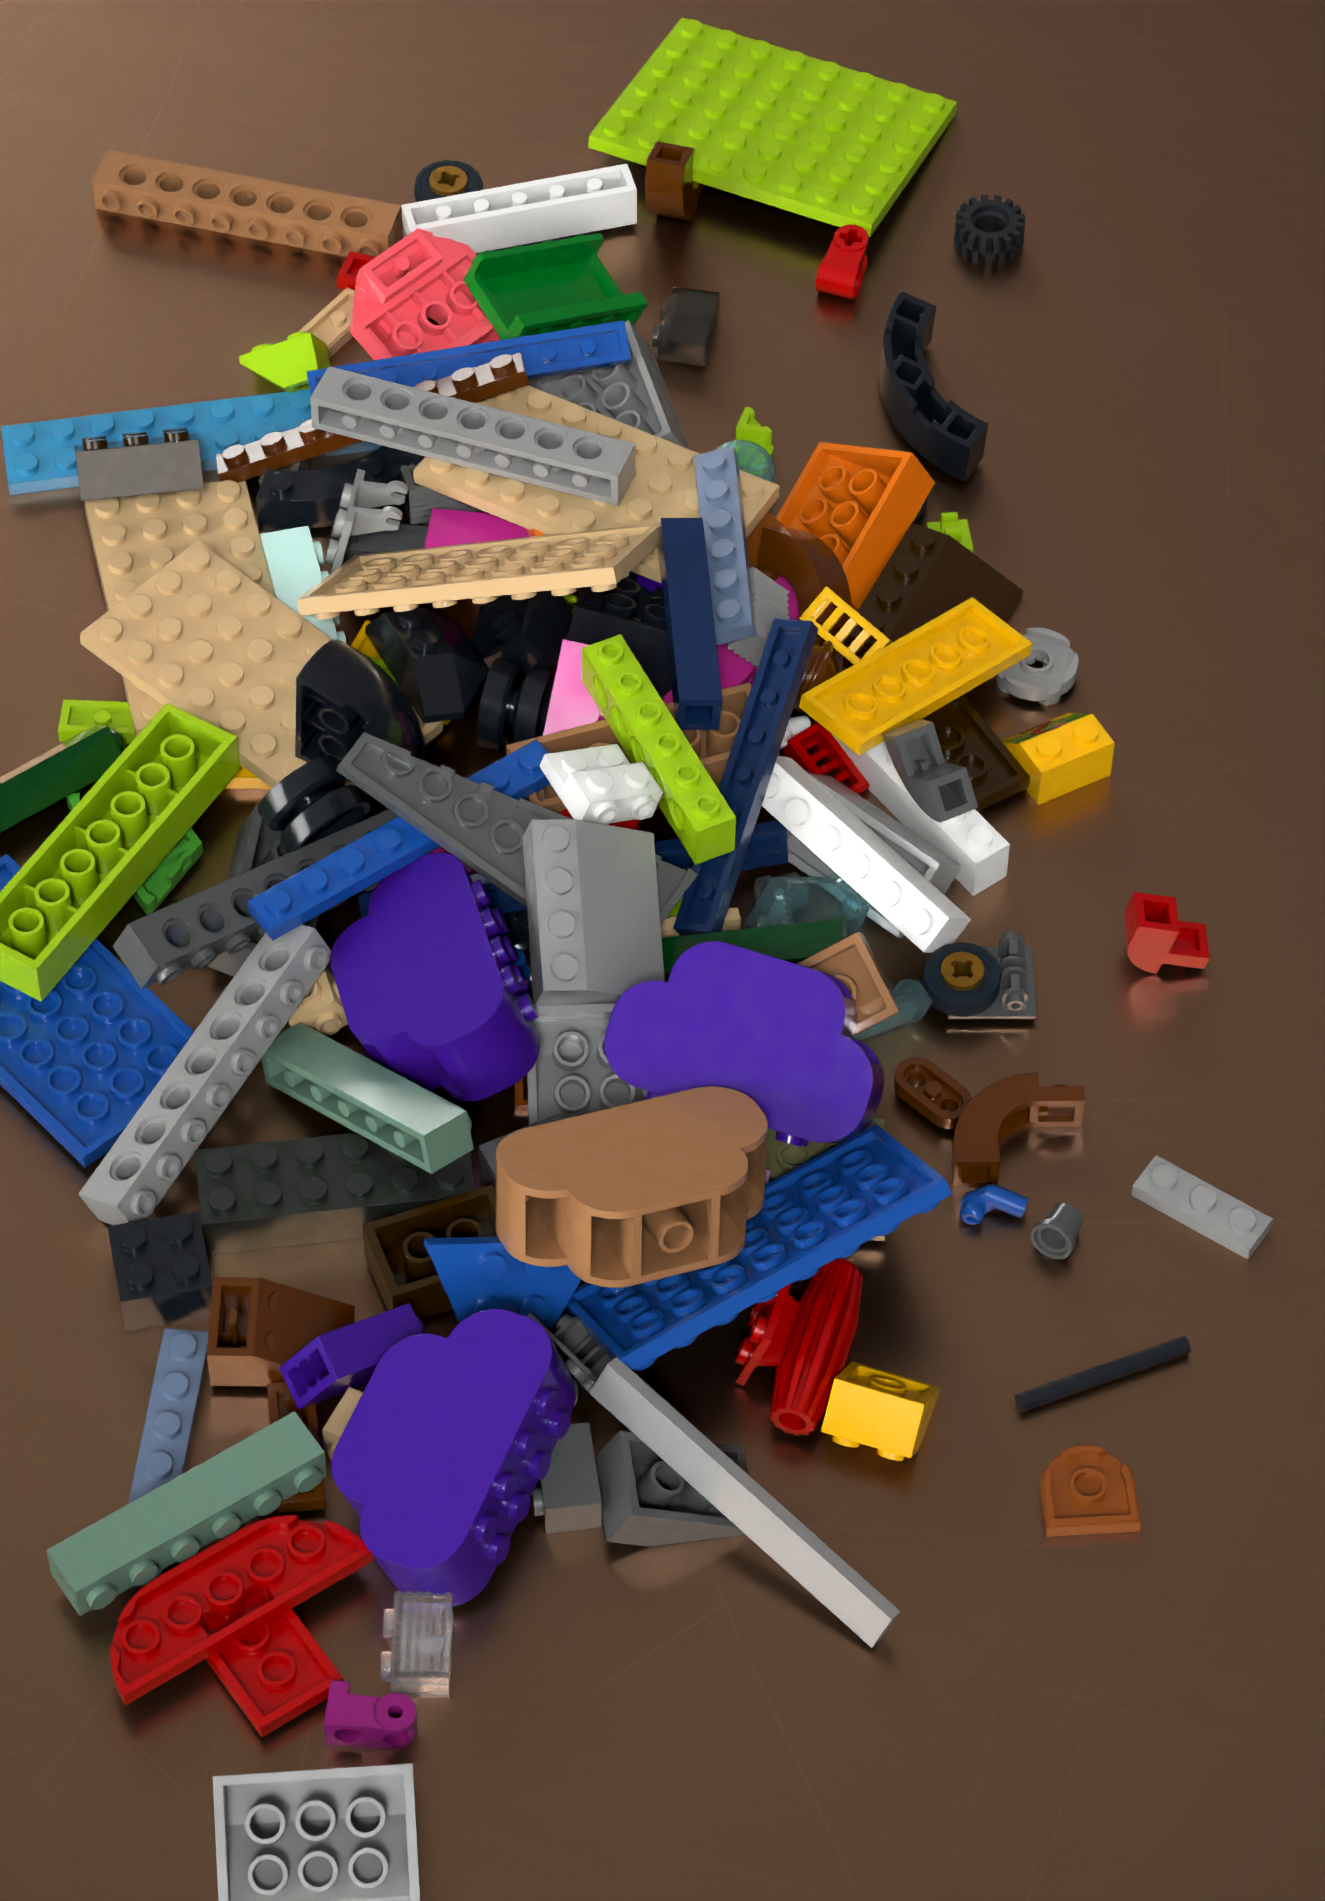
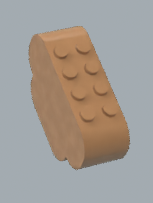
M709 1086L517 1130L503 1138L496 1149V1234L508 1253L519 1261L541 1267L568 1265L573 1274L581 1280L607 1288L634 1286L725 1263L741 1253L746 1243V1221L759 1213L764 1206L767 1118L756 1102L746 1094L730 1088Z

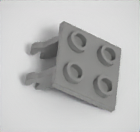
M357 469L353 484L345 483L339 507L346 508V510L339 508L331 533V537L337 538L338 541L330 540L325 558V563L332 564L330 574L341 567L350 536L399 529L400 522L396 520H401L403 513L398 508L387 505H401L405 503L406 496L401 495L408 492V486L405 483L397 480L390 481L387 484L363 481L365 470ZM387 506L383 509H373L374 507Z

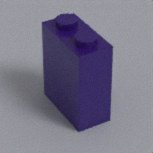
M410 1303L317 1336L279 1369L298 1410L343 1394L347 1391L348 1387L356 1389L367 1385L381 1357L390 1347L409 1336L425 1334V1329L421 1320L415 1316Z

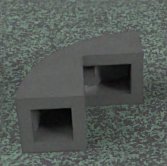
M919 719L882 734L888 753L904 786L918 806L929 817L941 823L978 808L967 768L945 762L933 722Z

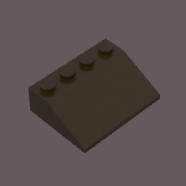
M912 522L858 610V613L888 639L895 642L971 597L1007 623L1022 597L1023 590L951 536ZM859 624L845 639L844 645L847 648L863 630ZM871 635L855 655L861 659L877 640ZM843 656V667L849 668L854 665Z

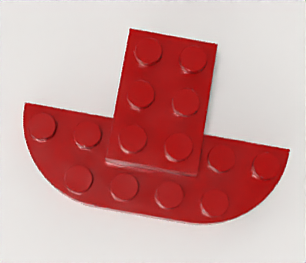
M286 1515L264 1519L238 1530L146 1584L124 1607L118 1618L119 1624L113 1638V1643L110 1645L112 1674L120 1698L126 1706L206 1659L261 1737H264L328 1699L330 1680L344 1681L343 1677L292 1608L371 1563L373 1555L364 1541L356 1534L326 1520L325 1524L298 1520L297 1515Z

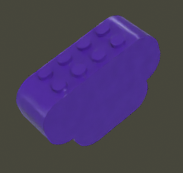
M432 853L417 858L412 863L379 882L369 900V915L351 924L338 937L330 954V965L349 1028L373 1061L400 1076L406 1077L411 1082L428 1091L443 1086L446 1092L455 1099L477 1101L488 1098L514 1085L531 1070L540 1051V1041L533 1022L539 1015L528 993H523L524 990L529 988V985L518 964H513V962L519 960V956L508 936L504 937V933L509 931L507 922L498 907L493 910L490 908L489 904L492 902L484 884L480 879L474 882L461 861L455 856L447 853Z
M719 941L703 942L686 950L675 962L668 982L657 980L645 981L625 991L612 1010L605 1034V1054L612 1070L624 1082L647 1090L646 1099L699 1087L716 1086L734 1089L746 1094L756 1102L767 1118L768 1128L777 1131L776 1140L799 1147H807L809 1141L819 1143L844 1142L866 1130L876 1115L884 1088V1073L877 1055L868 1045L853 1038L857 1023V1009L854 998L845 984L825 972Z
M489 1309L474 1313L461 1321L448 1338L434 1334H417L398 1341L384 1353L378 1362L336 1445L331 1462L333 1479L360 1518L362 1539L395 1588L412 1600L439 1608L455 1607L470 1601L486 1587L497 1565L501 1564L508 1555L510 1538L517 1523L523 1521L528 1514L531 1504L530 1497L538 1480H542L549 1470L551 1453L558 1439H562L569 1429L571 1422L570 1414L576 1399L574 1380L545 1329L529 1317L507 1310Z

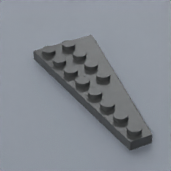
M364 732L338 765L336 771L527 908L522 836L531 820L570 818L523 798L517 800L493 790L494 786L471 781L455 774V770L444 765L438 767L410 755L411 752ZM655 854L660 923L662 925L698 874L690 868L686 871L662 861V857Z

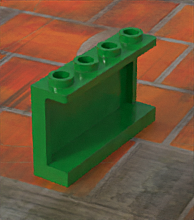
M601 233L591 235L580 234L573 238L562 240H546L542 243L527 246L516 245L509 249L483 251L473 259L472 265L463 279L501 340L623 320L624 322L629 320L635 326L648 305L641 292L623 295L598 257V251L605 241Z

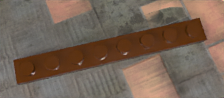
M519 352L513 355H499L489 363L474 368L465 367L458 369L452 375L436 381H422L415 385L414 388L476 403L530 384L522 355ZM312 419L300 424L299 427L284 432H271L263 436L261 440L246 445H233L226 448L222 453L216 454L218 476L221 481L232 480L239 483L265 474L267 468L277 470L362 440L312 428Z

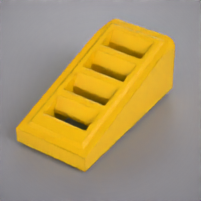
M827 586L799 618L803 621H812L818 628L817 634L825 641H831L834 648L852 664L860 662L893 643ZM833 602L837 608L821 626L816 620ZM846 613L850 619L834 637L829 632ZM859 624L863 630L847 648L842 643ZM872 635L877 641L860 659L855 654Z

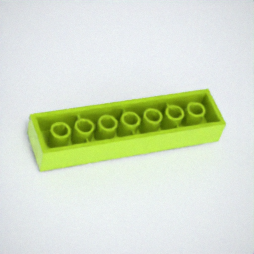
M168 703L158 711L0 891L1 982L41 1002L240 771L237 736Z

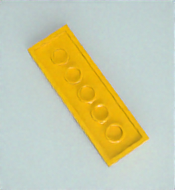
M971 597L805 692L801 696L799 708L860 756L884 742L883 733L923 719L1030 655L1033 643Z

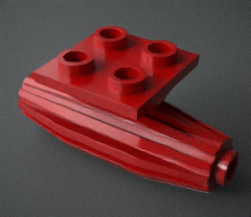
M836 1258L820 1267L813 1276L799 1303L788 1293L791 1286L789 1284L780 1289L778 1294L771 1300L755 1303L748 1318L747 1326L752 1328L749 1337L743 1338L734 1360L735 1363L741 1365L735 1383L744 1386L756 1366H776L770 1419L783 1432L800 1436V1434L809 1435L811 1431L815 1430L827 1408L834 1378L845 1368L858 1327L863 1284L862 1274H859L856 1266L846 1259Z

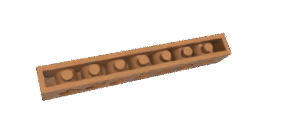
M106 150L92 179L95 209L345 257L348 256L350 251L377 257L399 242L403 234L401 205L118 151Z

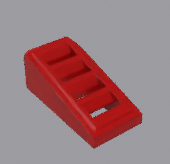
M818 722L787 740L788 745L784 748L783 753L786 757H791L805 771L808 769L812 774L826 775L838 768L841 773L833 778L841 783L848 779L853 784L848 787L858 795L869 789L870 784L840 744ZM816 746L819 751L810 756L807 751ZM827 757L830 762L819 768L816 763Z

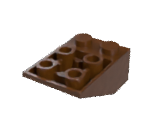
M213 1277L207 1344L210 1386L267 1387L269 1383L285 1382L279 1368L317 1336L353 1324L355 1306L262 1278Z

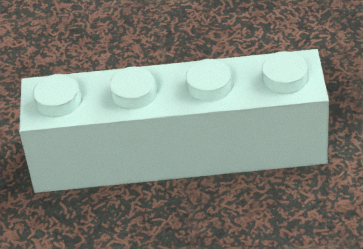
M309 526L260 534L261 548L265 555L267 571L275 597L300 615L297 599L329 575L328 571H320L319 566L324 565L320 541H312ZM315 614L301 616L331 639L340 640L347 644L344 631L336 632L335 626L340 625L339 616L325 620L316 619Z

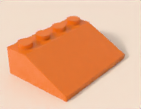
M819 442L776 519L785 528H794L815 535L831 548L846 574L851 595V607L858 612L908 528L916 518L935 481L912 452Z

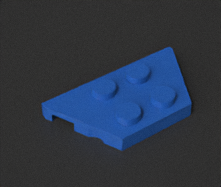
M498 1237L424 1238L425 1249L432 1259L440 1283L450 1300L451 1308L458 1323L480 1311L502 1309L528 1317L529 1313H532L547 1329H553L581 1281L580 1278L573 1274L568 1265L541 1267L519 1261L508 1253Z

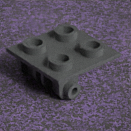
M1007 931L1000 939L999 946H979L986 949L997 960L1001 971L999 995L992 1006L977 1015L967 1017L948 1015V1019H1036L1032 946H1025V940L1020 936L1019 932Z
M529 1313L527 1316L545 1329L569 1372L590 1393L604 1368L612 1359L588 1335L577 1316L572 1318L569 1314H566L560 1318L556 1324L558 1331L553 1335L532 1313Z

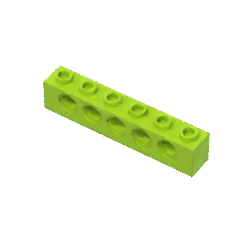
M619 634L583 647L582 683L631 762H643L663 791L658 806L694 864L697 865L734 851L736 816L622 635Z

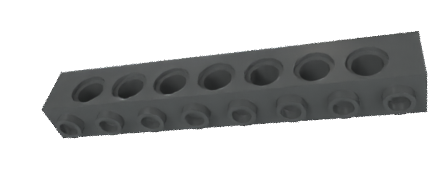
M388 809L127 924L114 943L113 948L141 989L157 982L161 986L169 984L178 978L183 970L192 966L195 970L202 969L223 952L227 951L229 955L235 954L245 948L252 939L259 936L262 938L266 933L249 914L248 900L397 818L398 815ZM380 881L374 883L373 885L367 887L359 893L365 894L373 891ZM346 900L342 901L341 903L335 905L334 907H332V908H330V909H328V910H332V909H334V908L340 906V905L343 904Z

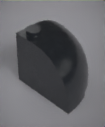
M629 572L628 577L622 578L617 583V587L612 590L592 592L591 587H581L566 640L592 645L621 634L659 696L662 697L672 689L662 589L656 587L654 592L639 585L636 582L638 575Z
M331 640L318 649L296 677L295 757L309 762L320 756L331 754L341 763L365 732L411 752L410 755L427 762L426 745L418 717L397 683L369 657L340 640Z

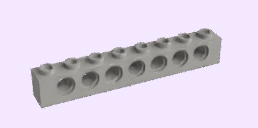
M328 366L310 397L312 428L619 506L635 475V443Z
M302 924L273 941L265 933L79 1192L78 1195L99 1221L111 1225H120L143 1221L149 1218L193 1156L195 1150L200 1146L330 962L331 950L314 927Z

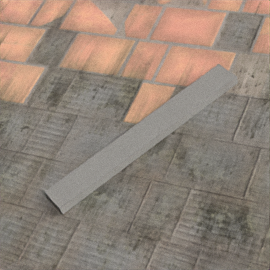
M618 1357L610 1361L589 1394L871 1648L876 1645L901 1611L637 1374L621 1362Z

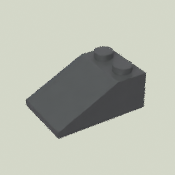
M619 1431L595 1456L606 1542L651 1547L746 1535L633 1432ZM713 1443L748 1474L744 1447Z

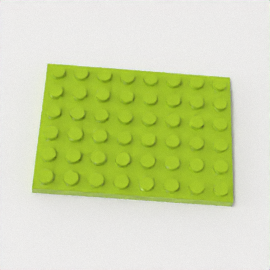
M682 17L589 134L588 148L646 166L647 158L656 141L694 148L692 181L837 227L857 225L862 227L868 236L871 237L956 115L957 102L944 98L939 94L927 93L908 87L903 83L891 82L875 77L867 72H859L839 66L835 62L816 59L799 51H790L771 45L763 40L751 39L730 30H722L702 24L698 20Z

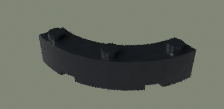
M901 291L887 317L879 365L880 391L886 411L903 438L919 454L947 474L965 482L983 458L988 423L969 414L951 399L946 402L934 387L935 380L928 369L923 354L932 339L936 306Z
M381 446L362 458L331 468L307 471H284L267 468L256 496L259 531L274 532L309 526V529L333 526L339 508L346 510V508L339 507L345 483H354L357 469L365 470L363 481L387 484L394 480L401 481V467L403 464L409 466L411 463L417 465L425 456ZM393 504V505H387V506H393V507H396V508L399 509V508H401V507L403 506V504H401V505H394V504ZM387 506L374 507L373 509H383Z

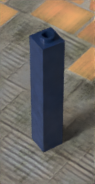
M661 518L658 554L675 721L681 730H719L722 692L703 518Z

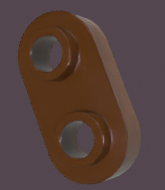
M922 1057L907 1058L900 1062L895 1070L894 1088L900 1098L936 1126L944 1129L956 1128L963 1109L972 1099L970 1092L933 1062ZM917 1083V1084H920V1085H922V1086H921V1087H913L911 1084Z

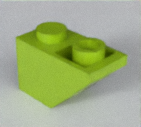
M305 331L293 333L287 337V340L276 344L257 345L251 349V352L239 356L241 365L291 394L297 390L309 389L307 371L324 369L331 366L326 343L313 333Z

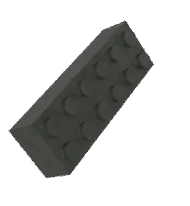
M358 1133L195 1150L202 1231L207 1255L363 1238V1224L475 1190L470 1152L430 1174Z

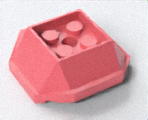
M418 228L362 266L357 273L350 333L373 360L501 340L463 281L472 265L473 259L477 256L469 245L452 239L433 236V233ZM427 318L435 320L439 325L430 323Z

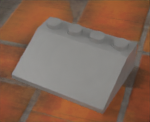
M629 320L625 322L631 363L529 379L531 387L690 449L652 348Z
M576 819L531 820L522 836L534 1005L616 1003L625 991L636 984L654 980L665 982L654 833Z
M616 1003L535 1006L539 1017L534 1019L533 1022L540 1041V1051L535 1064L526 1074L529 1125L559 1113L566 1119L647 1100L648 1091L632 1086L620 1079L612 1070L605 1054V1034Z
M414 1763L212 1776L218 1901H420Z

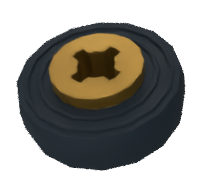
M439 161L423 168L417 175L414 196L416 202L480 191L483 190V182L479 172L471 165L460 161Z
M957 942L944 945L934 951L924 965L922 986L926 998L937 1010L948 1015L967 1017L980 1014L990 1008L999 995L1001 971L997 960L986 949L975 944Z

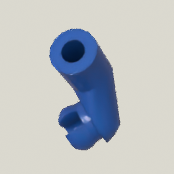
M988 1184L963 1196L959 1204L961 1208L959 1214L961 1219L970 1225L979 1224L984 1218V1214L995 1209L1021 1218L1026 1209L1028 1197L996 1184Z

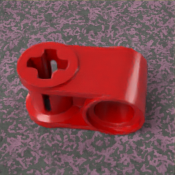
M845 225L834 233L827 254L822 259L818 269L815 285L817 292L851 300L856 299L868 265L865 251L868 246L869 236L862 227Z

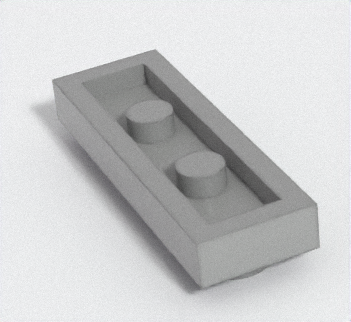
M1157 1155L1132 1186L1131 1196L1247 1260L1272 1227L1273 1218Z

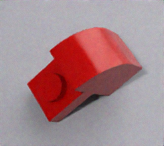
M1139 892L1133 893L1124 911L1127 953L1131 962L1138 968L1155 974L1158 973L1162 964L1204 969L1210 959L1206 924L1179 921L1176 897Z

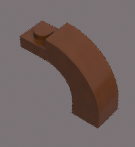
M656 141L646 163L645 199L649 213L687 221L693 219L697 213L698 198L705 186L704 184L692 181L694 148Z
M762 528L757 568L776 572L789 581L798 601V620H801L799 618L826 586L851 606V595L846 574L837 556L825 542L811 533L794 528ZM831 602L816 622L822 626L837 606ZM845 613L829 633L835 637L838 627H843L850 617ZM817 634L816 637L820 638V644L823 645L825 640Z
M1038 1072L1003 1078L981 1090L963 1109L955 1128L951 1163L952 1187L971 1188L983 1187L988 1184L998 1185L1000 1168L999 1148L1009 1136L1020 1130L1036 1127H1082L1085 1105L1084 1086L1057 1084L1049 1087H1039Z

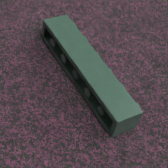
M301 1022L277 1035L261 1058L267 1084L430 1174L474 1149L470 1131L472 1128L471 1119L467 1111L462 1107L456 1106L434 1092L426 1090L406 1077L396 1074Z
M294 1411L47 1549L51 1575L79 1616L92 1609H102L110 1604L118 1594L134 1585L141 1586L148 1583L159 1571L175 1562L180 1563L190 1559L201 1547L217 1538L224 1539L239 1529L240 1525L254 1517L270 1514L279 1507L281 1502L291 1496L314 1489L323 1478L327 1477L325 1452Z

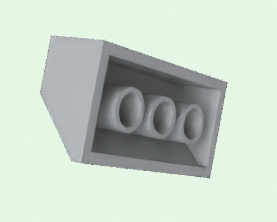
M810 774L942 894H946L961 868V864L832 776ZM786 828L788 862L896 937L902 938L904 936L899 929Z

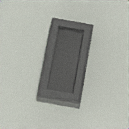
M400 524L399 529L395 531L386 530L350 536L346 547V558L350 559L354 555L425 548L428 526Z

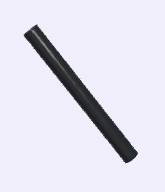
M1181 1336L1016 1394V1405L1020 1412H1024L1191 1353L1189 1341L1185 1336Z

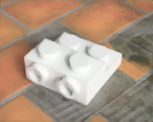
M618 744L544 754L539 766L572 818L576 820L607 825L616 822L650 818L653 816L663 794V791L643 762L630 764Z

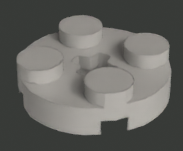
M1028 628L1022 636L1033 643L1030 655L997 674V686L1001 691L1010 693L1018 698L1028 701H1039L1044 705H1052L1057 703L1061 695L1068 692L1074 685L1078 674L1079 658L1077 652L1074 653L1070 648V641L1062 634L1046 628ZM1036 660L1043 662L1042 668H1033L1027 665H1033Z

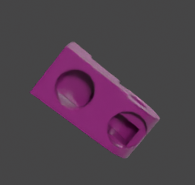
M330 1680L324 1721L325 1745L386 1750L403 1749L414 1741L417 1734L416 1705L412 1699L400 1693H390L382 1698L350 1694V1682Z

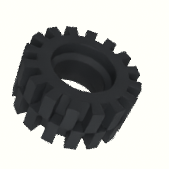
M981 195V201L979 202L975 197L969 199V205L964 202L960 206V211L957 210L954 242H956L955 247L957 251L962 250L961 256L965 259L972 255V262L976 264L979 263L980 259L985 260V266H991L992 260H996L997 264L1001 265L1005 263V257L1009 261L1015 259V254H1020L1024 242L1025 215L1024 213L1021 214L1022 209L1020 206L1016 205L1013 207V201L1008 198L1003 203L1001 202V196L998 195L994 196V200H988V195ZM982 228H994V229H997V230H999V231H998V232H984V231H981V230H979V229H982Z

